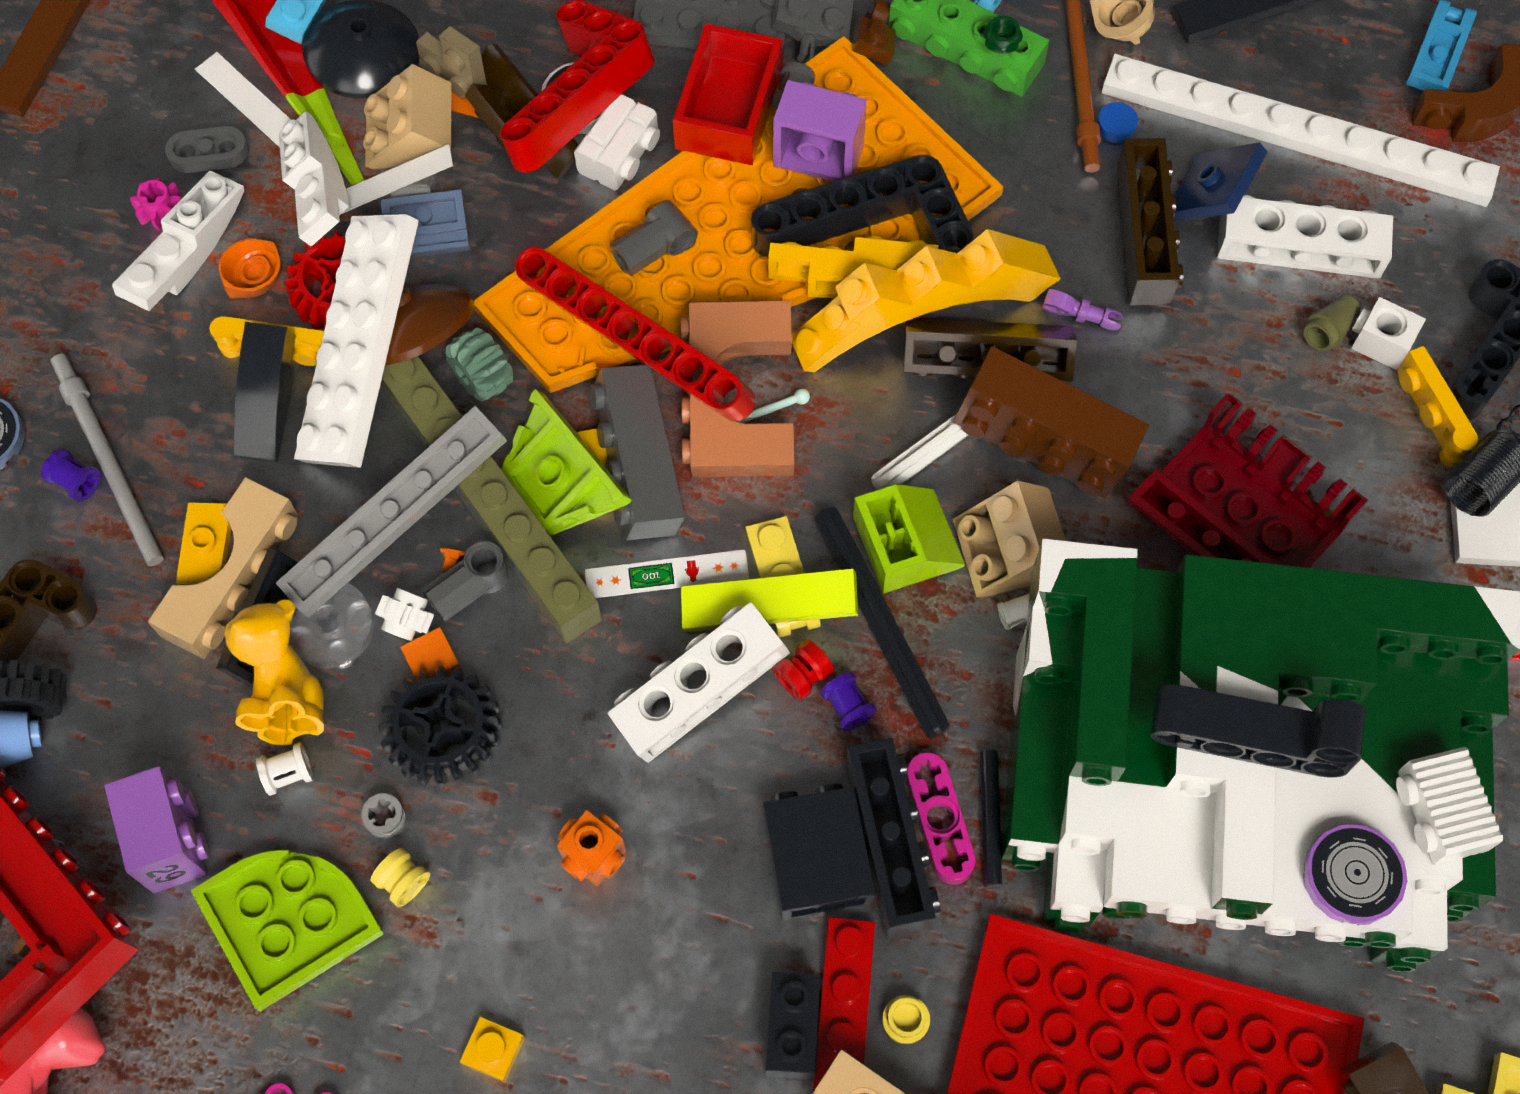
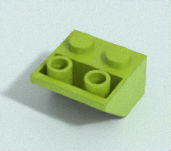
M895 484L855 497L853 520L883 594L965 566L934 489Z

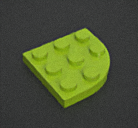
M275 850L255 854L238 861L190 890L251 1002L259 1012L384 935L376 918L353 882L335 865L318 856L294 853L289 850Z

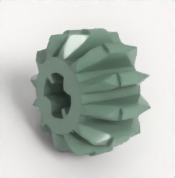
M476 327L464 333L462 332L445 347L446 362L452 368L451 373L457 377L459 384L465 387L468 394L473 395L477 400L484 401L498 396L513 382V367L507 361L508 356L503 353L500 344H497L492 336L485 333L482 329Z

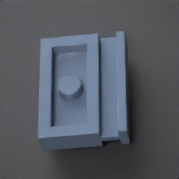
M461 189L380 199L382 215L407 214L419 220L410 258L470 250L464 197Z

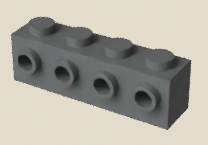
M646 365L601 368L595 384L591 385L589 389L591 408L598 411L600 420L597 428L598 442L601 448H606L608 457L606 469L632 499L628 505L614 510L615 521L618 526L622 525L625 540L675 536L685 519L651 368Z

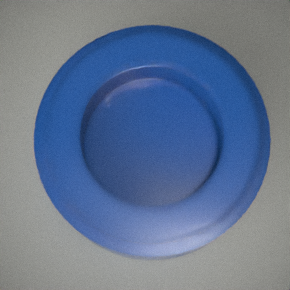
M1121 102L1105 105L1101 109L1097 123L1100 125L1101 137L1112 143H1123L1125 139H1131L1135 134L1138 124L1136 111L1131 106Z

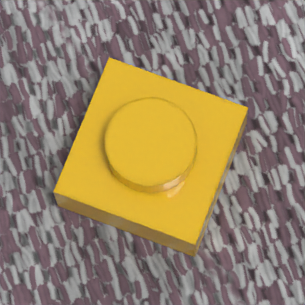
M479 1017L459 1062L462 1065L506 1083L525 1037L518 1032Z

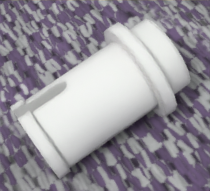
M1029 594L997 604L1001 622L1006 630L1027 622Z

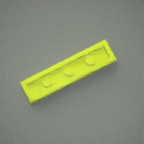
M854 569L681 586L682 629L685 632L715 630L722 625L721 619L726 613L740 605L745 607L750 602H752L768 624L858 616L856 572Z

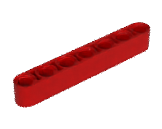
M529 247L518 255L515 262L516 274L537 293L724 418L731 421H741L752 413L755 407L754 393L735 374L544 249ZM545 266L544 271L537 276L539 270ZM576 286L574 292L567 297L568 291ZM607 306L605 313L597 318L598 312ZM639 326L637 333L628 339L630 331L634 327ZM671 347L669 355L659 361L661 352L665 348ZM703 368L702 376L697 381L691 382L693 373ZM733 389H737L735 398L730 403L724 404L726 394Z

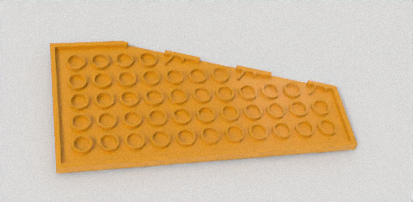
M841 37L805 63L814 71V85L840 93L849 92L857 97L867 99L864 147L854 175L914 156L929 155L937 159L942 165L968 221L1002 196L1003 186L866 56L852 51L853 44L846 37ZM781 81L778 82L776 91L779 90ZM771 105L753 166L682 151L550 245L545 251L681 339V317H689V302L791 301L792 307L818 298L807 297L808 282L768 278V257L760 255L752 247L751 216L753 211L762 204L829 184L833 181L773 167V119L777 110ZM918 181L921 183H928L927 181ZM885 192L879 193V194H882V195H890L889 193H885ZM667 200L673 201L696 228L698 235L695 242L690 248L679 255L671 256L667 253L634 275L625 274L617 264L611 252L610 244L643 224L647 214L657 204ZM847 204L840 205L842 207H852L851 205ZM909 213L809 245L808 247L824 248L835 246L843 250L854 251L855 237L867 238L870 236H879L886 240L902 242L912 240L924 242L912 214ZM932 213L933 215H936V216H944L943 214H940V213ZM809 216L803 217V219L807 220L814 219L813 217ZM770 228V229H765V230H763V231H766V232H774V231H776V230ZM545 266L539 270L537 276L544 271ZM516 271L474 300L475 312L549 393L597 377L601 368L622 367L639 362V360L537 293L517 276ZM576 286L568 291L567 297L574 292ZM607 306L598 312L597 318L605 313ZM639 326L634 327L630 331L628 339L637 333ZM671 347L665 348L661 353L670 351Z

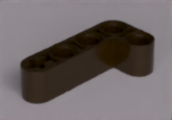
M27 559L16 563L0 582V660L6 663H10V660H18L46 618L71 630H78L88 626L97 614V605L94 599L76 580L39 561ZM41 580L35 589L27 591L33 582ZM77 598L76 603L71 608L63 610L68 601ZM15 616L14 621L9 626L2 628L8 618Z

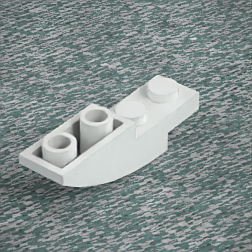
M305 111L296 120L292 119L283 126L279 134L282 181L295 189L298 236L308 245L312 246L340 222L339 215L349 207L344 180L333 152L313 116Z
M209 170L161 219L163 232L112 283L115 295L147 311H150L167 292L178 295L194 277L217 245L238 207L244 193V186Z

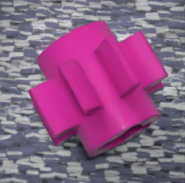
M156 177L155 180L139 183L137 196L130 197V201L136 210L135 215L140 224L144 225L150 221L156 230H160L162 227L161 219L181 200V193L174 182L166 186L159 177Z

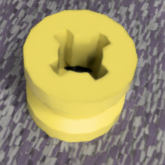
M398 848L377 866L370 881L378 889H386L390 893V901L395 906L402 907L414 899L424 888L430 878V873L423 866H415L411 862L410 853L404 848Z

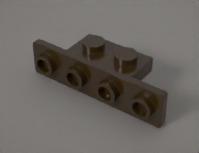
M488 44L481 55L487 85L472 83L465 97L475 108V114L488 124L496 134L498 143L505 148L500 137L502 126L538 94L497 44ZM574 138L545 163L555 177H564L575 161L574 151L579 144Z

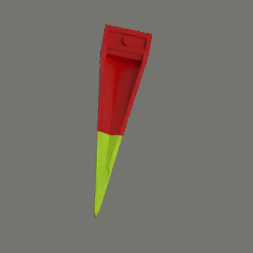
M211 0L297 114L301 116L307 111L313 116L333 152L339 169L353 186L365 181L343 135L324 87L316 82L307 70L302 52V44L265 27L266 17L277 0Z

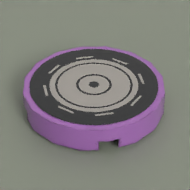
M1361 824L1339 825L1324 832L1308 849L1305 858V873L1303 874L1305 888L1313 903L1329 918L1342 923L1370 925L1391 914L1403 900L1408 882L1405 861L1395 844L1381 832Z

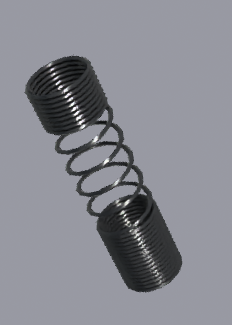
M1520 404L1514 406L1509 413V417L1501 419L1496 426V430L1489 432L1445 477L1444 490L1453 505L1462 512L1471 516H1487L1520 483V434L1514 431L1512 420H1520V416H1513L1517 409L1520 408ZM1508 421L1510 430H1501V426ZM1500 433H1509V434H1512V435L1515 437V439L1512 438V437H1509V436H1507V435H1505V434H1500Z

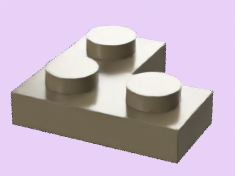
M449 26L439 35L440 41L428 32L416 41L421 68L451 82L452 91L458 97L464 99L472 83L487 85L479 45L453 27Z

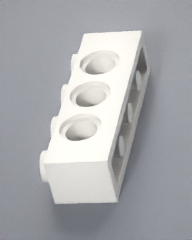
M1244 195L1235 213L1220 216L1217 258L1380 279L1392 258L1393 215L1378 214L1371 210L1353 211L1337 209L1330 205L1312 206L1296 204L1290 200L1272 201L1256 199L1252 196Z
M752 602L745 607L740 605L731 609L721 619L722 625L709 635L702 633L687 644L685 648L687 652L674 662L669 660L660 664L651 672V680L638 690L636 688L627 690L615 700V707L607 714L636 754L647 763L790 654ZM731 643H741L743 646L741 655L733 661H724L722 658L724 649ZM697 670L706 671L707 676L704 684L697 689H688L687 680L689 676ZM660 698H670L668 712L661 717H653V704Z

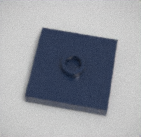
M1257 142L1197 154L1175 193L1176 213L1174 222L1235 213L1267 154V150L1263 145Z

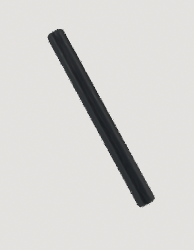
M835 507L820 510L815 516V523L839 569L855 570L858 606L925 736L929 739L941 736L950 729V723L845 522Z

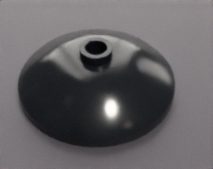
M349 0L330 6L315 17L302 43L304 62L314 80L325 89L349 98H369L370 95L378 92L394 76L402 73L410 65L418 66L420 60L416 44L419 35L410 19L393 6L374 0Z

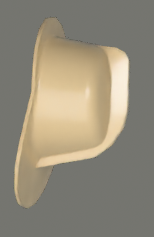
M1090 0L1095 27L1098 33L1105 38L1124 42L1131 41L1134 45L1140 44V37L1150 29L1154 21V0Z

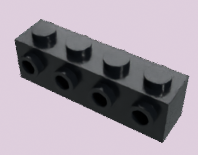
M893 738L848 746L846 767L851 787L855 788L873 884L886 939L932 930L936 915L941 914L940 902L935 886H928L925 870L930 868L929 857L924 841L918 842L914 825L919 824L915 800L913 797L907 798L903 781L908 780L903 753L896 754Z

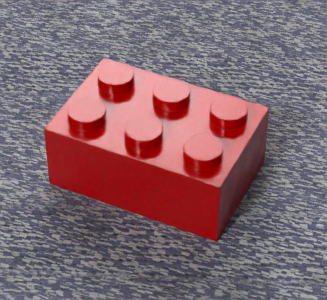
M708 23L704 24L673 118L675 149L753 166L772 105L771 101L780 79V70L783 66V39Z

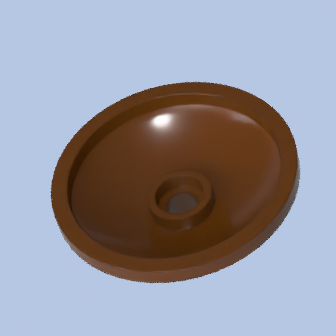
M421 284L410 288L403 287L385 365L403 362L419 356L438 346L456 333L466 323L474 309V301L469 292L462 287L452 284Z

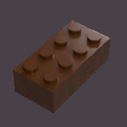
M991 346L952 422L961 426V429L966 434L975 438H985L999 445L1004 453L1013 457H1023L1037 464L1042 472L1050 476H1061L1075 483L1082 492L1092 496L1099 495L1103 498L1107 497L1130 468L1149 427L1148 423Z

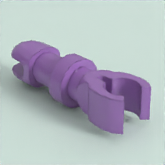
M1048 289L1042 309L1047 312L1064 316L1071 315L1076 317V322L1084 323L1087 320L1100 324L1099 327L1112 331L1119 330L1121 325L1108 318L1124 320L1123 314L1118 310L1109 307L1104 309L1091 305V300L1083 298L1082 301H1079L1055 289Z

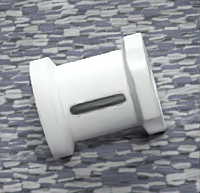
M301 742L294 744L293 750L266 758L264 755L256 757L258 774L269 796L276 794L278 788L297 781L304 780L306 783L314 781L312 766Z

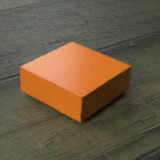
M440 627L400 646L417 682L421 681L419 677L420 669L426 670L430 678L435 677V672L439 665L445 668L447 675L451 674L456 667L461 669Z

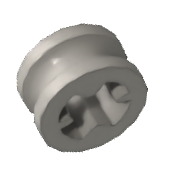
M387 793L375 794L364 803L361 811L365 827L375 837L382 839L392 838L399 834L406 822V812L397 798ZM383 806H388L391 813H395L394 818L386 819L385 826H380L378 821L373 818V815L381 813Z

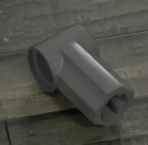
M667 200L653 207L647 214L643 224L611 243L610 248L619 267L625 274L628 273L632 276L667 253L671 256L683 253L695 242L698 232L674 202Z
M479 541L472 544L466 550L464 559L421 589L422 594L428 599L429 604L437 615L446 622L484 593H494L503 588L508 580V568L500 548L492 542ZM485 562L496 563V566L487 573L477 572V568Z

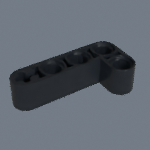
M1503 259L1491 260L1485 264L1469 289L1471 303L1480 311L1497 320L1450 388L1469 421L1474 420L1481 413L1520 358V268ZM1469 387L1477 391L1473 397L1466 393Z
M1163 685L1157 688L1151 738L1167 746L1319 777L1337 778L1347 775L1361 760L1366 708L1357 702L1349 700L1328 699L1321 701L1313 711H1307L1183 685Z

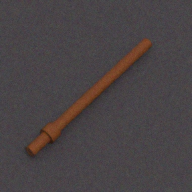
M1065 0L1079 125L1076 127L1077 144L1082 147L1085 171L1092 173L1100 169L1098 145L1101 143L1100 125L1095 122L1081 0Z

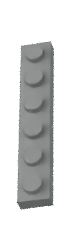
M474 406L282 576L276 584L294 603L301 614L309 618L507 442L506 438Z

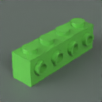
M894 0L890 5L888 27L895 30V35L898 38L906 41L909 40L927 49L932 55L943 57L961 66L966 72L977 74L995 83L1002 90L1011 91L1023 97L1044 66L1050 41L1020 26L1023 38L1018 43L1017 50L1008 54L995 53L986 47V39L983 37V32L990 21L1000 15L969 0Z

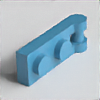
M1438 1L1406 85L1420 90H1448L1475 20L1477 10L1469 7L1462 10L1450 6L1451 1Z

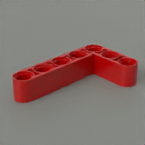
M583 0L567 2L557 10L556 17L569 51L581 57L502 126L500 137L515 170L524 173L537 170L654 65L655 59L642 23Z

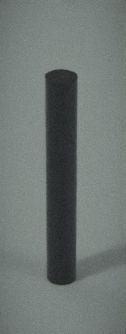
M982 750L980 751L984 887L999 888L1002 887L998 751Z

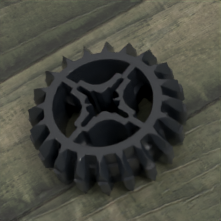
M439 665L436 669L435 677L430 678L426 670L420 669L419 677L421 681L413 684L411 679L404 677L403 684L406 691L401 693L391 690L390 697L396 705L382 706V713L389 720L379 724V731L382 735L387 736L382 740L381 746L385 752H392L388 760L393 767L402 766L401 773L407 779L417 774L419 784L426 786L434 775L437 786L443 788L447 782V776L452 775L457 784H462L463 776L461 772L468 768L471 774L478 775L480 770L476 761L480 759L483 762L489 763L492 760L491 753L485 747H498L500 744L499 737L493 733L503 728L501 718L495 716L500 711L497 701L490 700L493 694L488 686L479 688V678L474 674L464 680L462 669L456 667L450 677H448L445 668ZM438 698L432 706L419 708L426 702ZM458 699L467 702L475 709V727L467 725L464 719L457 717L459 712L457 707ZM440 721H448V728L444 730L441 727L442 732H435L433 730L435 724L438 723L441 726ZM408 726L415 727L418 733L424 735L422 743L425 746L423 755L415 752L408 746ZM456 744L464 745L459 750L444 756L449 747Z

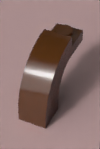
M1502 43L1489 66L1490 87L1485 90L1466 93L1424 89L1412 112V126H1423L1431 129H1452L1453 142L1479 141L1507 129L1520 116V45Z

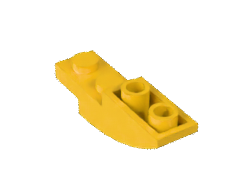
M879 236L855 237L854 251L843 250L835 246L824 248L808 247L795 242L770 243L768 278L808 282L807 297L836 298L838 293L835 286L864 262L897 270L926 245L938 248L939 245H931L919 240L909 242L892 241Z

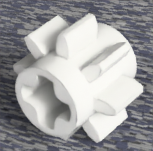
M397 588L393 598L382 595L375 612L376 615L384 618L382 630L412 641L416 631L427 634L434 614L425 610L428 599Z

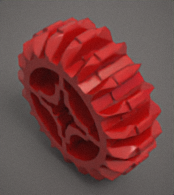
M335 229L332 238L326 239L323 236L315 245L310 246L305 242L304 249L306 253H294L293 261L295 265L287 266L289 279L285 281V288L290 297L288 298L292 309H295L299 319L304 323L309 322L311 328L315 330H321L326 326V314L331 305L336 284V272L340 266L346 242L345 237H342L341 232ZM316 281L322 284L320 287L321 294L318 298L312 295V289Z

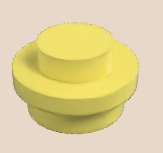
M900 995L893 998L886 1005L882 1016V1024L887 1035L895 1042L913 1044L921 1040L927 1033L930 1026V1014L926 1005L917 997Z

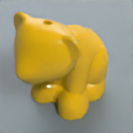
M281 600L276 604H255L240 611L226 625L224 631L229 651L240 661L254 666L253 692L251 698H244L239 703L236 710V725L242 729L257 732L258 738L267 743L281 746L293 745L294 738L305 734L318 736L324 731V690L318 679L311 675L299 655L289 645L290 625L295 611V605L291 600Z

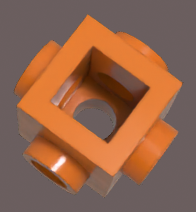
M586 810L579 819L572 817L558 835L560 842L557 844V848L563 860L560 865L578 881L582 882L584 878H587L598 887L605 877H612L625 860L626 848L623 838L620 836L623 832L622 828L603 813L597 818ZM592 836L598 840L593 848H584Z

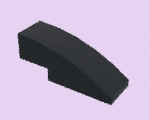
M245 322L235 397L234 456L278 463L293 382L288 376L296 338L287 327Z

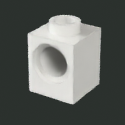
M1379 297L1373 309L1369 311L1363 308L1355 322L1352 331L1358 333V336L1351 349L1398 370L1410 351L1426 318ZM1379 329L1388 332L1390 335L1384 334Z

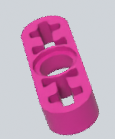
M921 753L910 761L907 769L908 780L906 783L910 796L914 798L916 803L919 826L936 877L946 884L958 885L965 882L971 876L976 862L975 853L945 761L936 754ZM921 766H927L930 772H938L933 781L936 796L929 798L925 802H922L921 798H928L929 790L927 783L924 779H916V776L920 773ZM944 791L946 796L939 794ZM935 807H944L951 812L953 824L945 830H937L929 824L927 820L928 812ZM958 834L960 839H953L951 844L956 858L964 857L966 861L961 864L960 872L954 873L951 866L943 867L942 865L946 861L948 853L945 842L936 846L934 841H946Z

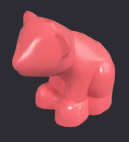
M79 1008L0 1086V1094H47L49 1075L52 1070L96 1064L104 1054L106 1046L100 1037L93 1017L87 1011Z

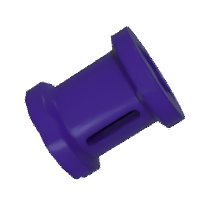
M64 448L52 452L41 468V477L44 478V481L50 485H60L68 491L70 498L77 502L89 499L97 490L101 481V473L93 466L85 467L80 464Z
M847 672L834 678L821 689L820 693L823 700L830 701L841 718L839 725L844 732L863 725L877 712L874 704L867 703L855 684L857 678L853 672Z

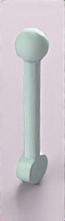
M800 388L795 391L793 396L755 409L747 418L736 422L745 424V422L795 403L806 404L810 399V393L808 390Z

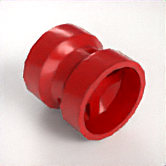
M809 639L803 640L795 647V654L789 659L783 658L772 667V671L779 683L798 701H802L811 693L812 686L817 681H825L835 672L826 654Z

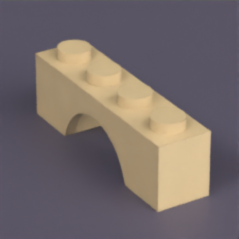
M246 477L221 512L232 528L234 536L233 550L226 565L215 576L199 584L187 586L172 585L148 620V623L161 638L202 659L206 658L211 649L213 650L220 645L224 638L226 625L235 612L241 611L267 550L278 549L283 540L285 541L291 537L297 526V518L299 516L288 498Z

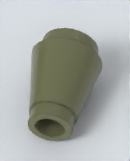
M1342 295L1339 299L1311 315L1307 319L1306 327L1304 328V337L1307 343L1318 351H1328L1339 347L1355 318L1360 313L1361 308L1358 301L1350 295Z

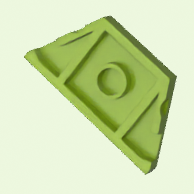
M535 389L529 398V401L534 406L526 426L518 425L512 440V450L506 456L501 470L546 532L550 535H555L628 505L632 501L630 496L548 397Z

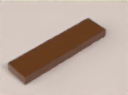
M90 0L40 1L0 69V111L24 117Z

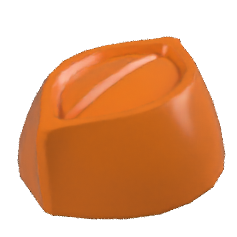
M247 238L230 245L223 252L219 260V273L224 289L230 299L256 298L270 291L276 284L281 273V255L274 242Z

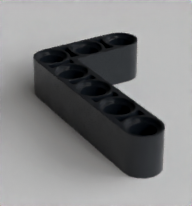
M929 155L914 156L762 204L753 211L751 216L752 247L757 253L766 257L769 256L770 243L795 242L802 246H809L909 213L912 214L924 242L931 245H939L938 249L958 253L974 240V235L942 165L937 159ZM921 180H922V181H927L928 183H921V182H918V181H921ZM885 192V193H889L890 195H882V194H879V193ZM847 204L851 205L852 207H842L840 205ZM932 213H940V214H943L944 216H936V215H933ZM809 216L813 217L814 219L807 220L803 219V217ZM770 228L776 230V231H774V232H766V231H763V230H765V229H770ZM947 246H955L960 249L953 250L949 249Z

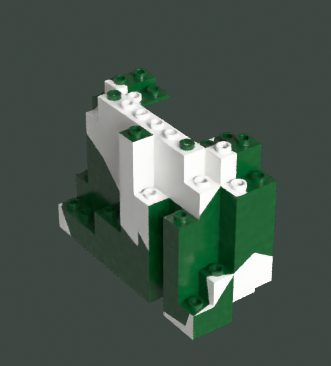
M1042 538L1031 572L1027 626L1016 655L1001 859L1002 862L1012 863L1011 867L1020 871L1033 872L1038 871L1040 866L1046 867L1043 922L1055 923L1054 928L1060 931L1081 932L1083 927H1090L1101 910H1103L1102 915L1112 919L1144 918L1147 916V913L1166 915L1167 921L1177 924L1196 923L1197 918L1216 921V927L1227 930H1243L1246 928V924L1264 926L1266 933L1276 936H1292L1296 934V930L1315 933V939L1320 941L1339 942L1341 946L1352 948L1370 946V961L1386 963V969L1390 971L1414 972L1416 967L1423 963L1431 962L1433 957L1448 949L1447 922L1462 921L1463 917L1471 912L1478 911L1479 907L1496 897L1495 847L1484 853L1434 865L1429 852L1423 853L1416 842L1414 826L1418 823L1411 805L1405 806L1402 803L1397 792L1396 780L1400 777L1398 771L1409 760L1466 747L1469 750V756L1472 758L1473 766L1476 768V775L1480 777V784L1484 787V794L1488 797V803L1491 805V811L1494 814L1493 729L1509 716L1508 661L1520 650V591L1185 554L1177 572L1137 568L1138 549ZM1163 685H1183L1307 711H1313L1321 701L1328 699H1343L1357 702L1366 708L1361 760L1347 775L1337 778H1326L1160 744L1151 738L1157 688ZM1361 824L1381 832L1395 844L1405 861L1408 882L1403 900L1391 914L1370 925L1342 923L1329 918L1313 903L1305 888L1303 874L1305 873L1304 861L1308 849L1324 832L1339 825Z

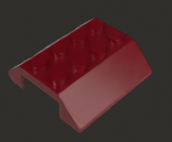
M1231 393L1226 394L1210 411L1204 426L1161 471L1155 469L1127 499L1132 506L1193 555L1311 568L1368 502L1367 498L1353 488L1334 511L1329 509L1348 485L1341 478L1330 485L1319 503L1309 497L1306 493L1323 476L1326 467L1317 461L1297 484L1295 480L1313 457L1284 434L1277 439L1264 457L1261 456L1278 432L1271 424L1258 434L1255 442L1249 449L1241 444L1238 439L1252 425L1257 413L1250 408L1246 409L1230 430H1228L1227 427L1244 406V403Z

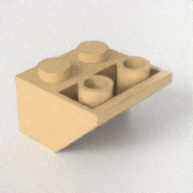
M412 64L402 73L394 76L378 92L370 95L364 107L366 115V134L363 141L365 167L370 169L395 168L449 144L451 150L452 83Z
M1022 481L1012 483L952 519L976 597L981 598L1029 587L1031 572L1042 538L1066 541L1049 488Z

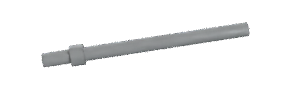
M66 354L53 356L50 362L61 383L59 391L65 403L72 406L147 566L160 564L164 558L88 401L90 393L83 379L76 376Z

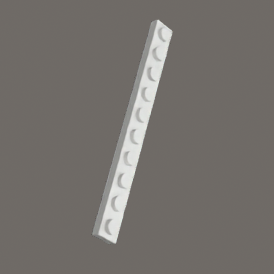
M1114 54L1102 89V94L1484 207H1487L1492 199L1500 169L1498 165L1118 54Z

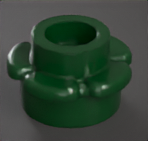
M998 16L992 19L989 25L986 26L983 37L986 39L985 45L989 50L995 53L1008 54L1017 50L1018 43L1022 41L1023 34L1019 23L1014 18Z

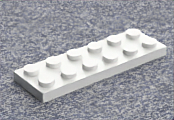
M407 214L351 217L350 225L345 235L346 242L341 263L336 272V284L331 305L326 314V326L321 347L316 356L317 364L313 381L307 394V406L303 423L297 436V448L294 456L296 460L312 464L361 468L419 220Z

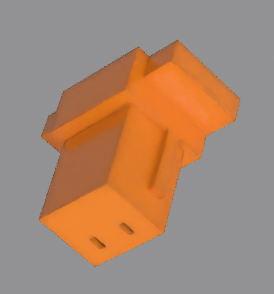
M441 548L440 552L445 557L442 572L445 573L464 558L466 552L460 551L457 548Z

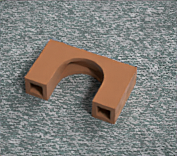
M791 301L689 302V317H681V339L684 342H689L690 346L721 366L740 356L791 355ZM703 368L693 373L691 382L697 381L702 376ZM691 395L690 398H682V423H690V439H682L683 464H691L692 477L794 476L793 423H739L724 418Z

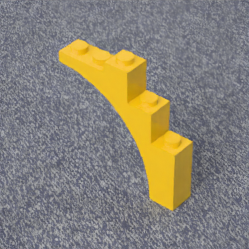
M987 229L958 253L926 245L897 270L864 262L835 286L838 296L792 334V344L803 371L815 373L838 355L897 324L937 310L985 300L1010 299L1031 302L1061 278L1045 245Z

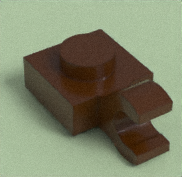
M874 0L872 13L867 12L865 17L861 15L854 26L852 51L888 65L895 53V30L886 25L891 4L884 0Z

